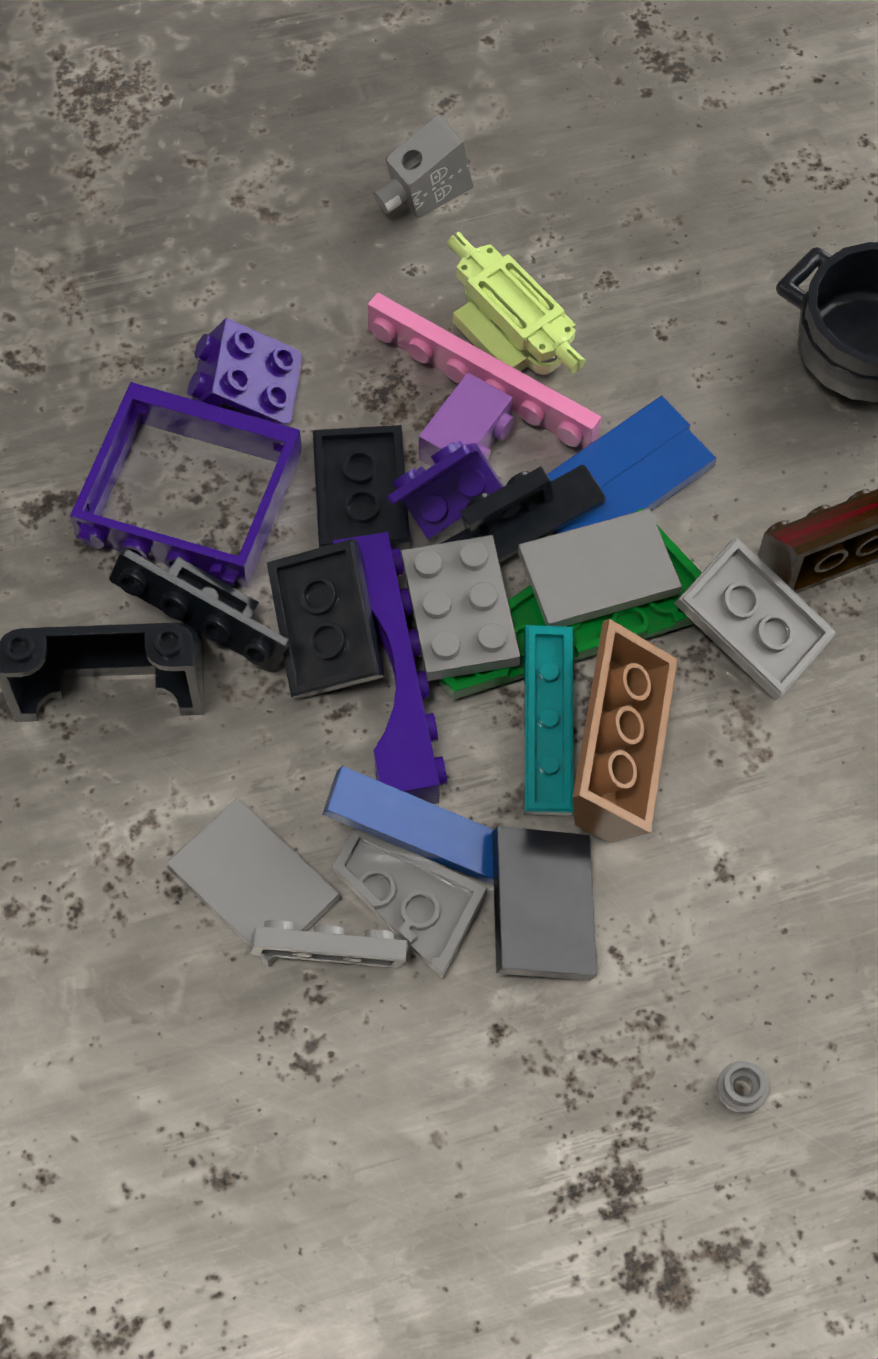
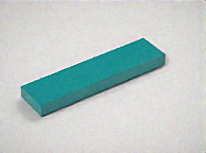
M526 625L524 628L523 815L572 816L573 627Z

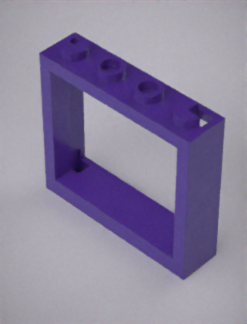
M130 382L70 514L76 538L80 539L84 544L97 549L104 546L118 551L128 549L146 560L149 559L163 563L168 568H171L177 557H180L230 586L234 584L248 588L302 455L300 430ZM141 424L277 462L239 556L101 516Z

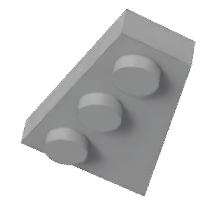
M353 828L332 866L333 872L402 940H407V945L443 979L487 894V887L421 855Z

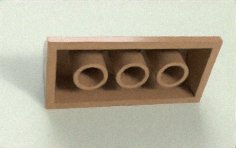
M611 619L603 621L573 792L575 826L608 843L651 833L678 660Z

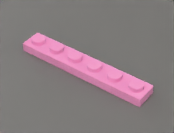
M378 292L368 303V330L372 331L379 340L386 343L392 342L408 351L418 362L429 363L445 372L456 383H460L468 372L513 397L512 410L518 413L524 421L534 426L539 425L554 433L568 446H577L583 450L599 439L602 417Z

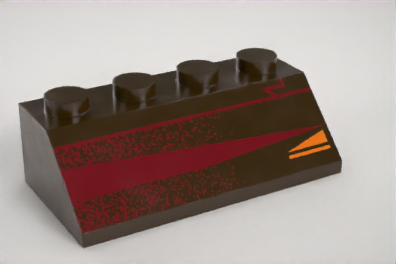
M863 489L854 493L847 501L832 507L830 505H821L801 519L793 522L783 520L775 523L764 532L758 552L759 558L796 594L878 562V489L873 491Z

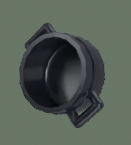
M867 242L844 247L833 255L819 247L812 248L776 285L777 294L800 309L797 345L805 365L825 387L850 399L878 402V243ZM818 267V270L816 271L815 275L810 281L807 292L799 288V286Z

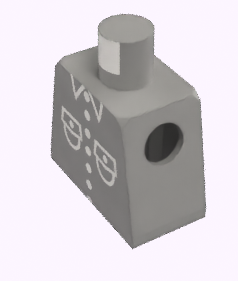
M439 114L436 115L388 155L385 161L391 180L374 191L373 195L386 214L405 203L415 216L422 217L473 187L464 142Z

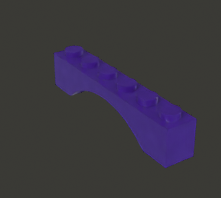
M388 532L333 540V544L349 539H355L359 542L376 636L388 655L395 678L394 707L385 732L373 750L376 780L432 804H437L440 799V786L447 785L446 768L443 756L434 757L431 742L438 741V731L434 713L425 714L423 699H429V688L425 671L417 672L414 658L420 657L421 652L417 630H408L405 616L412 615L408 588L399 589L397 576L404 575L400 549H391Z

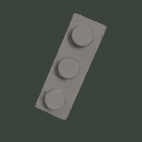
M267 920L264 922V927L256 926L251 935L250 955L399 968L406 961L407 940L394 939V932L387 930L370 929L364 931V936L345 935V928L336 925H316L313 932L294 930L295 924L293 922Z

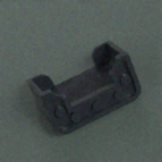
M148 623L20 628L8 632L0 640V687L14 722L39 721V709L45 701L52 697L53 699H63L64 678L155 674L157 695L169 694L178 703L181 716L204 715V647L200 633L187 624Z

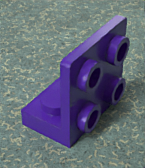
M461 441L452 442L431 456L435 463L427 470L423 466L417 469L415 467L392 482L396 491L387 496L391 504L403 501L427 539L432 538L461 519L460 511L466 508L473 498L483 493L491 494L504 487L476 443L463 445Z

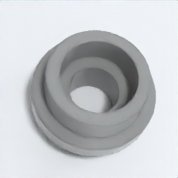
M733 1062L727 1065L718 1077V1096L722 1103L734 1112H753L763 1105L768 1096V1079L765 1073L751 1062ZM736 1081L748 1083L751 1088V1094L747 1096L738 1095L733 1089V1083Z

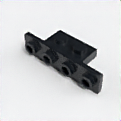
M580 465L553 481L549 479L542 466L531 472L522 471L514 475L507 482L506 486L491 494L483 493L473 498L466 508L460 511L465 530L441 543L493 535L500 563L518 553L519 544L547 537L604 505L606 497L585 465Z
M123 549L118 556L109 577L111 583L117 585L126 593L136 596L158 608L167 616L195 628L208 639L235 651L251 663L260 665L271 672L276 669L290 641L251 619L259 604L257 600L180 557H177L167 572L128 549Z

